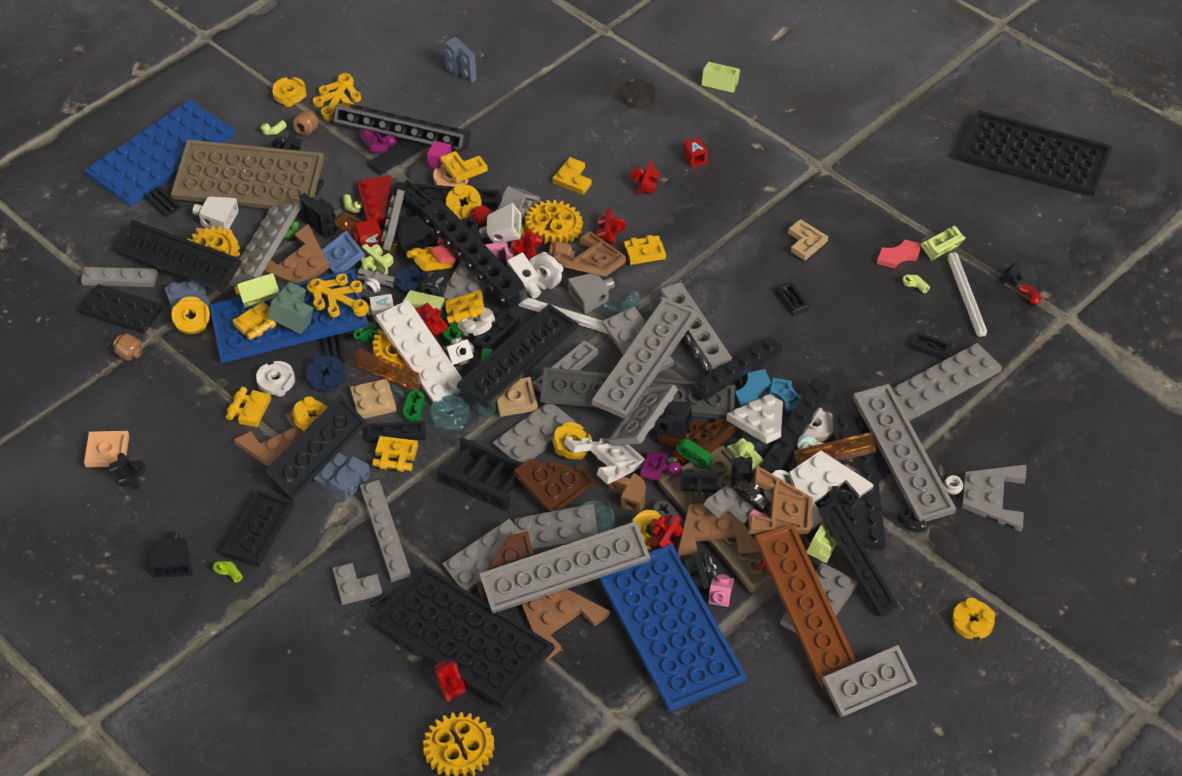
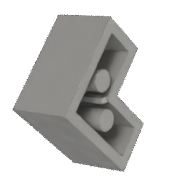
M508 186L503 192V199L496 211L513 203L521 213L522 224L526 211H529V207H534L535 203L538 204L541 197L524 189Z

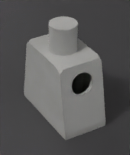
M592 273L568 279L569 293L584 314L606 303L609 300V290L615 288L611 277L602 280L599 275Z

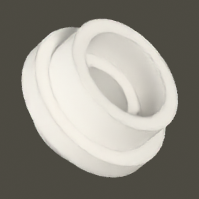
M366 278L363 288L377 294L380 291V284L374 278Z
M952 475L944 480L943 485L947 493L955 495L962 492L963 482L958 476Z

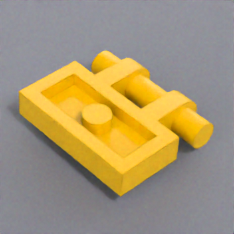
M646 235L645 238L636 239L634 237L623 241L630 265L666 259V253L659 235Z
M432 246L425 247L424 249L413 248L407 252L408 258H414V261L424 271L452 268L454 264L439 263L431 253Z
M481 290L445 301L449 324L453 322L459 323L463 319L475 318L479 314L485 313Z
M264 301L233 320L234 326L243 335H247L249 340L260 337L267 329L274 328L277 322L268 318L270 307Z
M241 387L235 393L234 401L227 409L226 418L233 420L234 416L239 417V424L258 427L271 401V394L252 390L249 396L246 395L247 389ZM241 403L245 404L244 408H239Z
M380 436L375 453L381 459H373V466L380 467L383 470L391 468L397 469L399 472H404V470L412 471L413 463H406V460H415L418 441ZM389 458H396V459H399V460H398V461H390Z

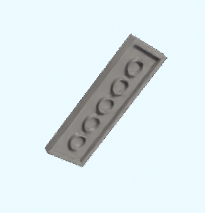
M299 202L272 206L268 210L265 219L262 220L251 242L246 246V250L239 258L242 263L231 279L230 286L261 276L300 211Z

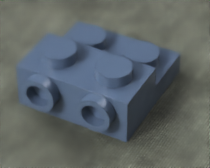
M456 37L446 41L443 48L445 49L444 53L446 56L444 60L447 70L455 76L462 74L470 82L477 80L475 54Z
M187 279L182 283L172 282L168 287H165L171 310L182 298L197 297L208 306L209 313H211L204 285ZM190 311L186 317L191 319L196 317V315L193 314V311Z
M337 453L314 478V482L340 498L347 500L369 478V464L354 456L349 459Z

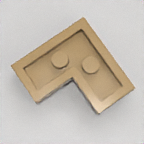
M801 219L789 228L788 234L799 240L791 247V252L803 260L808 259L828 242L827 235Z

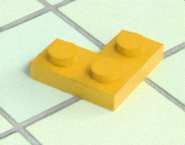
M454 151L440 157L442 165L456 183L488 171L486 163L480 156L463 161L458 153Z
M569 157L552 178V182L583 195L591 186L592 179L580 175L585 169L584 162Z

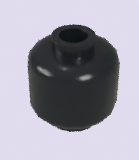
M430 273L421 282V292L441 297L447 289V281L439 273Z

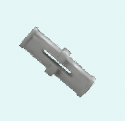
M362 268L358 271L360 274L357 275L358 280L374 278L380 285L393 288L395 285L393 281H396L394 276Z

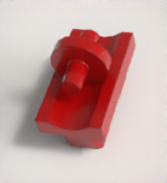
M649 161L646 170L638 167L631 171L630 176L635 183L640 182L636 192L639 195H642L643 191L653 194L657 183L654 182H657L661 172L653 169L654 163Z
M606 209V215L598 217L600 229L597 230V236L603 241L608 240L610 245L616 244V233L625 230V220L621 219V217L614 218L612 216V209Z
M525 229L519 240L512 241L511 249L514 255L523 252L527 259H531L536 255L534 247L541 246L543 240L540 234H533L531 229Z
M427 302L422 307L415 309L434 337L448 329L449 326L439 316L440 310L438 308L433 309Z
M665 515L660 516L659 520L652 519L650 526L653 528L651 531L653 536L648 545L651 548L658 549L670 544L673 545L674 543L669 540L670 536L678 537L684 530L679 524L681 518L678 515L674 517Z
M441 661L434 666L446 702L451 701L454 696H459L465 692L464 681L461 679L457 664L454 661L450 663Z

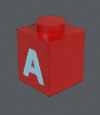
M700 137L683 142V155L691 168L707 163L708 150Z
M376 219L355 224L356 231L353 232L355 242H359L361 249L365 244L369 247L375 244H382L381 230Z

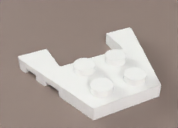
M565 437L564 445L573 453L591 451L597 456V459L607 465V467L598 468L597 475L606 484H610L636 471L645 462V459L630 445L612 446L608 441L609 439L602 438L599 439V442H594L589 438L573 441L572 437Z
M819 451L789 472L792 485L813 498L811 531L823 522L818 513L819 508L815 503L831 493L832 486L839 487L846 483L858 498L874 486L871 482L822 451Z

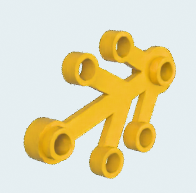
M340 74L337 82L320 86V96L313 98V104L317 108L324 105L323 102L332 99L329 106L321 109V116L325 121L330 122L334 119L335 107L340 100L350 104L361 100V94L353 87L354 80L350 74ZM338 88L336 91L329 93L330 90ZM345 89L350 93L351 101L344 93Z
M339 274L336 279L327 281L313 279L307 284L308 291L314 295L315 300L313 304L316 310H323L325 308L322 294L328 296V313L330 317H337L340 314L336 300L352 307L356 316L362 317L369 312L368 304L364 300H354L343 295L361 292L363 287L360 281H353L351 286L336 289L329 288L337 285H347L348 279L345 274Z

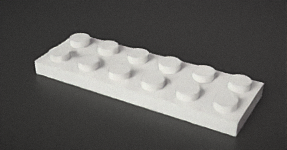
M409 300L376 315L377 322L434 406L462 393L457 388V383L462 377Z

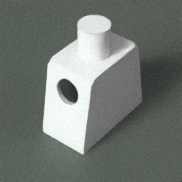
M208 197L204 205L195 204L193 207V214L199 215L201 225L208 229H211L212 226L218 229L221 226L222 229L229 230L239 212L236 198Z
M510 203L487 216V226L479 229L481 237L483 239L490 237L494 243L520 239V211L513 203Z
M522 252L507 260V268L526 287L527 295H530L533 299L537 298L541 294L538 288L539 276Z

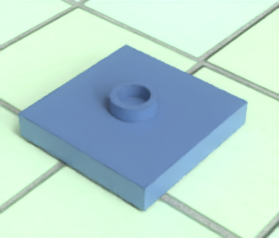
M347 230L322 249L329 268L334 274L347 271L366 256Z

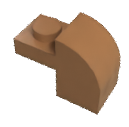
M633 473L631 479L624 476L609 484L610 492L622 495L621 509L635 514H639L642 511L646 501V485L640 476Z

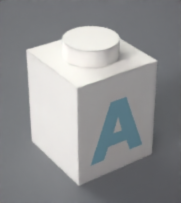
M392 294L369 297L368 316H372L375 323H378L376 320L377 314L394 307Z

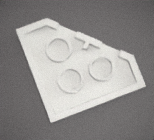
M766 395L727 413V421L767 444L781 437L783 401L775 398L773 395Z

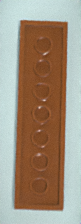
M790 524L756 535L754 539L819 685L823 688L825 687L822 680L823 677L857 662L794 524Z

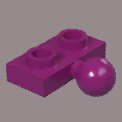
M360 129L359 136L370 151L374 153H379L380 151L387 152V148L394 147L396 144V138L393 135L387 134L381 137L378 132Z
M649 451L642 466L640 477H646L649 480H660L663 471L676 477L681 473L682 467L677 461H671L667 464L668 454Z

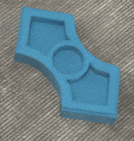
M765 369L747 373L746 385L735 391L739 407L758 400L759 395L771 387V381Z
M772 378L769 394L783 401L785 414L792 415L803 396L794 391L790 380Z

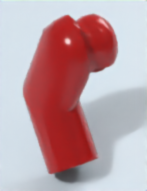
M1025 284L1021 285L1019 292L1030 296L1029 302L1031 304L1038 305L1042 299L1041 294L1033 287Z

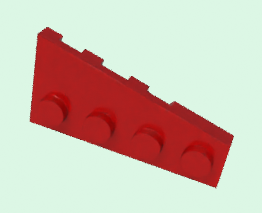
M391 175L371 179L365 178L357 181L367 221L376 219L378 225L385 224L391 191L390 186L392 184Z

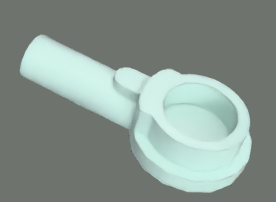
M804 434L798 439V449L804 453L811 452L814 449L835 451L834 444L819 442L810 434Z

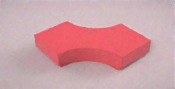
M439 237L437 241L438 247H433L432 255L439 263H455L457 257L451 248L448 249L443 239Z
M904 239L903 243L897 247H882L877 264L896 268L903 261H916L921 251V243Z

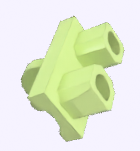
M367 244L363 245L362 249L365 251L366 256L361 259L363 262L362 269L369 271L377 270L381 274L387 275L388 267L394 263L392 255L387 253L384 256H380L383 254V251L378 244L371 247Z
M744 438L740 439L736 444L727 446V450L734 458L739 456L744 458L752 457V474L757 466L760 467L764 461L754 450V445L751 442H747Z

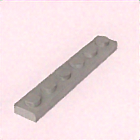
M376 480L361 484L360 489L391 582L411 577V572L380 481Z

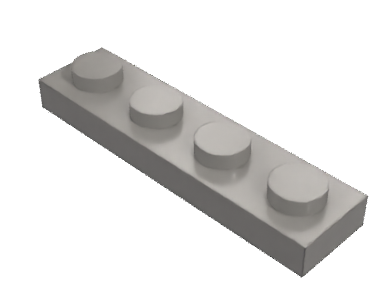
M399 189L396 196L392 195L389 205L392 207H389L387 217L390 219H386L384 229L387 231L384 230L381 241H384L383 249L390 251L405 192Z
M85 267L81 282L82 285L93 286L101 284L104 286L155 287L158 272L157 269Z
M584 340L551 368L579 371L598 355V349ZM543 375L533 382V388L540 393Z

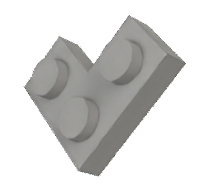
M728 485L709 497L703 504L718 518L729 511L743 524L749 521V514L754 509L750 503L741 498Z
M353 563L333 568L342 605L377 597L382 594L377 574L357 579Z

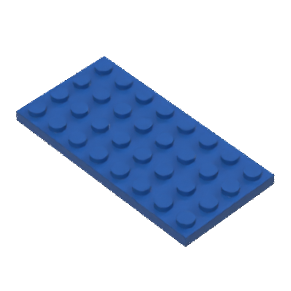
M189 99L86 168L84 172L94 182L129 207H132L145 198L146 193L151 194V190H156L158 186L161 187L177 176L187 140L225 143L235 136L236 133L232 127Z
M354 269L315 279L327 281L336 279L339 274H345L348 279L347 285L329 287L330 289L351 286V283L356 281ZM311 280L295 283L306 289L303 303L313 307L311 323L302 334L277 323L274 328L264 331L260 337L249 340L247 335H243L234 326L233 320L258 304L244 308L242 298L238 297L209 305L221 363L369 327L366 315L362 317L356 316L352 307L337 300L336 303L340 314L337 317H330L328 313V296L322 294L325 308L323 310H316L313 304L315 300L314 295L307 289V284ZM285 286L279 287V292H281ZM360 292L343 294L354 300L361 299ZM273 299L265 301V303L270 307Z
M672 544L649 552L651 559L648 562L598 578L669 712L746 681V674Z

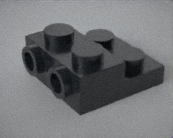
M306 193L299 196L303 222L309 224L314 231L325 239L334 235L338 231V226H336V214L334 213L333 205L329 202L327 203L322 198L316 201Z

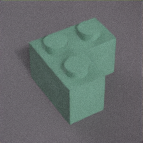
M289 282L271 301L268 318L302 334L310 325L313 307L303 303L306 289Z

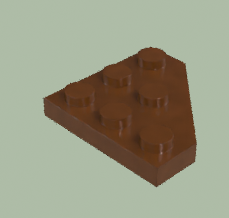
M725 418L714 419L715 422L706 424L703 421L691 422L686 438L658 434V442L677 447L683 439H689L711 454L733 435L739 427L728 422Z
M528 459L513 472L546 512L563 510L597 483L585 467H570L554 462L543 463L537 462L534 459Z
M528 531L507 536L487 571L533 556ZM480 581L477 586L479 597L489 604L482 581Z

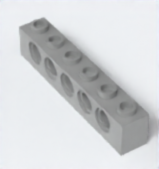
M679 282L662 288L661 297L659 298L660 303L663 298H666L697 311V317L685 333L684 340L687 345L691 346L695 358L700 360L703 370L710 374L731 361V355L683 284Z

